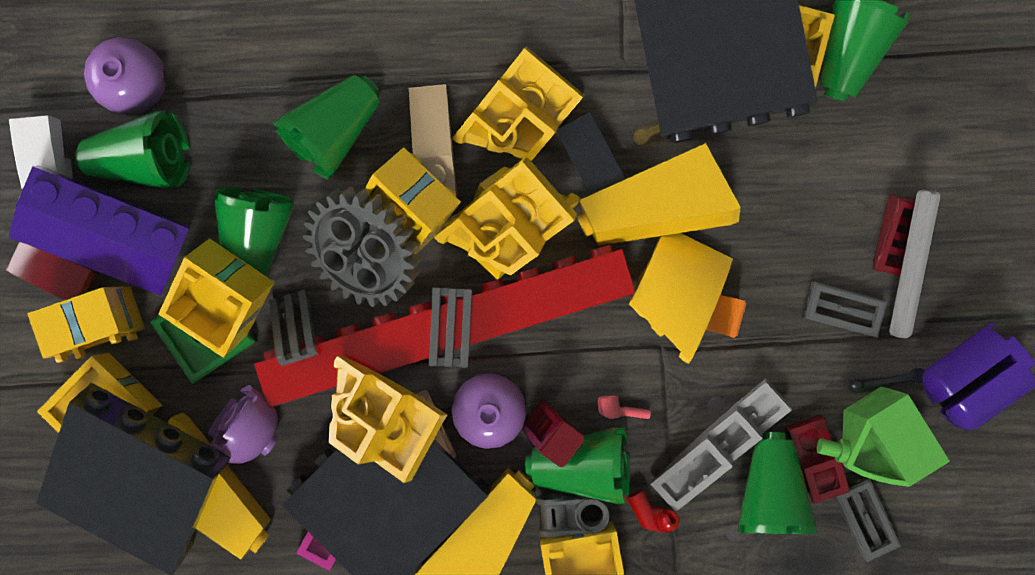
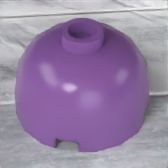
M116 37L104 40L92 49L85 61L83 76L87 90L98 104L117 114L145 113L158 103L166 86L163 72L165 70L164 63L153 49L135 39Z
M492 372L477 374L466 380L456 392L451 408L453 424L460 436L470 444L485 449L502 447L514 440L523 428L526 417L525 399L517 384L505 376Z
M251 385L245 386L240 390L245 396L238 403L232 398L226 404L207 433L213 437L212 442H204L230 456L231 458L228 463L240 464L251 461L260 453L265 456L273 449L278 440V436L274 434L278 425L277 411L274 406L269 407L264 395Z

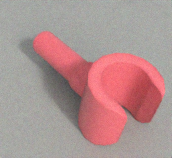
M617 395L598 397V410L602 416L610 419L621 416L650 418V410L626 406L620 407L619 396Z

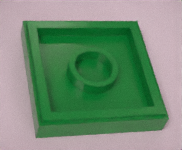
M159 315L150 321L192 384L197 383L258 342L249 330L247 336L223 358Z

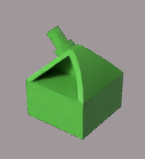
M882 386L843 410L842 439L835 442L820 438L817 444V453L835 457V460L843 463L847 469L879 482L910 487L950 462L910 396Z

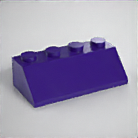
M39 165L32 166L16 204L8 238L161 295L190 226Z

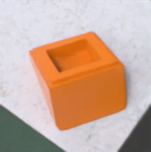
M720 295L706 330L736 338L746 307L745 301Z

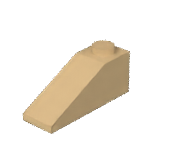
M442 84L409 88L413 153L436 179L445 187L451 188L456 193V197H458L447 86Z

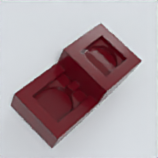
M19 242L6 271L63 300L85 294L96 272L93 269Z
M818 415L785 426L789 440L795 442L811 501L815 504L849 493L850 490L842 463L837 462L835 457L817 453V444L820 438L831 440L825 418Z

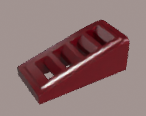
M890 194L873 263L874 270L898 276L901 275L903 263L887 260L889 253L904 257L906 248L894 246L892 242L893 239L907 242L909 233L897 231L898 224L910 227L912 218L901 215L903 209L914 210L916 199Z
M544 399L536 406L521 429L539 453L559 467H564L585 440L580 431Z

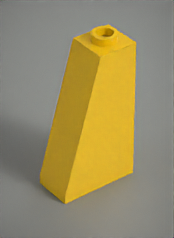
M705 143L581 199L582 214L578 215L577 218L586 237L593 235L597 245L600 246L733 225L739 222L741 207Z
M180 413L171 417L168 421V424L179 428L194 438L209 443L186 414ZM226 465L215 481L196 529L241 560L250 550L257 553L270 535L264 530L271 519L229 466Z
M508 467L490 486L491 489L488 497L417 566L414 575H499L536 502V492L533 490L536 485H534L533 481L527 478L526 474L521 470H518L515 474Z

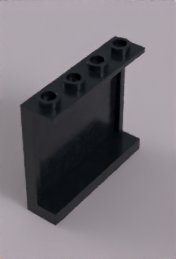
M634 0L660 133L664 139L671 138L672 143L684 142L694 139L693 132L707 129L709 130V135L725 133L732 130L731 124L747 121L748 127L771 122L770 115L786 112L787 118L797 117L810 113L809 107L817 104L818 99L798 0Z
M90 383L68 404L36 504L161 571L173 575L192 549L194 542L191 541V537L215 481L231 457L121 399L108 390Z
M435 439L412 481L403 483L374 461L357 464L338 449L333 452L328 448L313 463L317 470L309 478L302 474L286 490L291 496L282 506L351 575H409L488 497L491 487L481 477L476 480Z

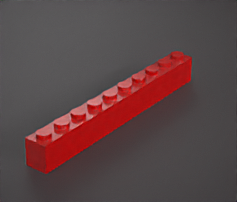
M611 245L589 251L591 259L577 263L575 256L553 262L555 270L540 274L538 267L518 273L519 281L504 285L503 279L482 284V293L472 295L469 345L635 294L636 292L622 249L613 251ZM444 296L447 304L441 305L438 355L445 353L448 296ZM456 297L453 350L461 348L464 297ZM430 301L409 307L410 315L399 319L395 318L394 312L372 319L374 326L367 329L359 330L358 324L336 330L338 338L324 342L322 335L316 336L318 355L284 366H280L278 363L275 349L263 353L265 360L255 363L254 366L266 403L269 407H273L337 387L338 369L334 367V361L337 356H344L377 373L429 358L432 312ZM305 340L300 341L302 349L306 348Z

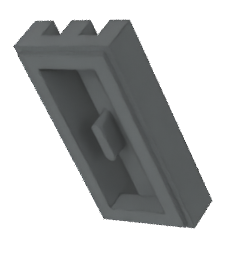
M811 282L810 289L812 290L810 296L807 297L806 311H803L802 318L878 338L888 301L818 282ZM823 292L876 307L875 314L819 299L820 293ZM816 307L872 321L871 328L815 313Z
M433 288L429 366L468 368L472 289ZM441 296H448L445 357H438ZM456 297H464L461 358H453Z
M305 289L298 291V297L295 298L291 294L283 296L284 301L280 303L276 298L269 300L275 354L280 366L318 355L310 298ZM299 307L306 348L300 350L295 309ZM283 312H286L288 335L291 353L289 354L287 353L284 322L282 315Z
M863 477L859 479L860 482L848 484L849 493L837 496L835 499L862 558L869 562L901 547L870 478ZM861 491H865L888 541L885 544H882L859 495ZM851 497L874 549L870 550L846 498Z

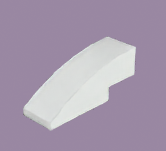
M48 115L9 119L12 146L22 189L32 166L40 165L72 178L71 159L64 157L60 119Z

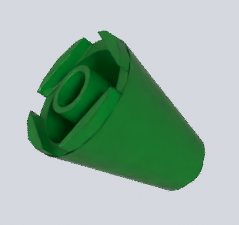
M833 0L831 14L835 16L823 58L819 82L820 86L826 88L823 95L845 102L848 96L856 98L908 24L911 14L906 11L899 17L896 15L899 7L881 0Z
M352 75L280 116L273 122V125L279 127L276 132L290 150L302 162L305 159L310 163L314 162L316 165L311 170L323 179L328 180L334 175L380 104L377 97L380 91L368 77L363 76L360 78Z
M164 110L154 111L82 140L75 151V162L86 176L92 178L164 188L178 187L186 181L190 170V161L184 162L183 150L190 149L189 140L184 126L175 114H166Z
M222 187L216 189L215 207L220 246L267 277L293 211L294 201H290L291 198L288 196L260 189H254V193L241 192L242 187Z
M614 427L583 435L585 438L584 442L564 467H559L539 453L536 447L533 448L532 455L526 456L527 478H532L536 486L618 505L627 504L628 502L625 495H629L630 454H626V450H622V443H629L625 427Z
M763 433V440L754 445L738 522V533L817 535V526L795 442L793 440H786V433Z

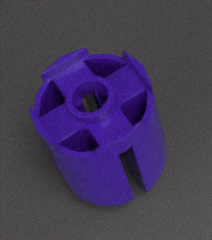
M989 322L973 336L929 366L923 374L922 380L925 394L931 403L935 404L951 397L994 365L998 367L939 410V413L949 423L964 430L978 429L1028 392L1035 389V377L1030 368L1035 366V361L1015 337L1011 336L1005 340L991 328L996 323Z

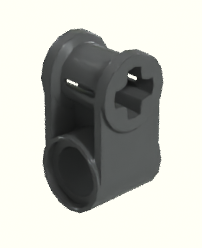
M547 493L536 497V504L540 505L542 527L538 529L540 537L558 538L576 534H594L601 532L609 522V510L605 501L571 493ZM590 504L597 505L602 509L600 517L594 520L584 518L581 511ZM552 509H555L556 521H553Z

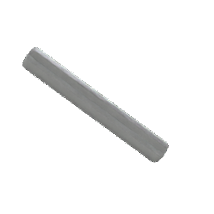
M919 190L916 195L889 330L891 335L899 338H908L913 332L940 201V193L933 190Z

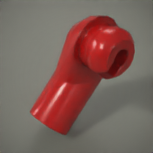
M643 489L636 490L626 497L640 525L644 529L659 533H669L679 527V515L673 510L651 506Z

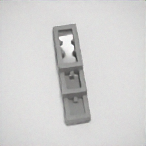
M765 378L651 481L652 487L675 512L730 470L733 467V461L763 438L762 433L792 410L791 405Z

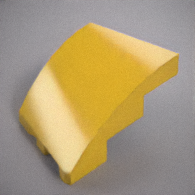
M526 46L464 122L452 140L460 144L469 143L485 147L487 150L497 153H510L514 157L522 159L527 156L532 161L555 134L560 124L580 102L584 94Z
M526 156L459 212L434 238L439 243L449 242L469 251L468 256L478 261L489 262L494 268L512 275L537 257L545 242L572 223L577 213Z
M682 233L659 236L651 260L639 276L635 286L636 293L632 294L629 305L641 317L648 320L651 328L660 337L664 334L681 351L679 357L686 363L692 360L705 333L728 276L733 258Z
M337 356L334 361V367L338 369L337 391L332 395L331 409L333 419L330 423L329 443L357 464L374 461L403 483L412 481L447 414L383 375L344 356Z

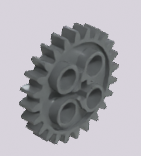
M350 186L343 192L338 188L331 194L325 195L308 211L311 217L303 225L309 231L303 235V239L312 244L305 249V252L316 256L311 266L321 267L323 272L319 278L321 280L330 278L332 280V291L341 287L344 299L354 294L358 305L367 299L371 307H374L379 301L384 306H387L392 300L398 301L415 284L414 279L420 274V270L416 266L422 261V257L414 254V252L421 245L409 239L415 232V229L403 227L402 223L405 221L406 215L403 214L396 217L393 214L395 207L393 202L384 207L381 205V194L378 193L373 199H369L366 188H363L356 194L353 187Z

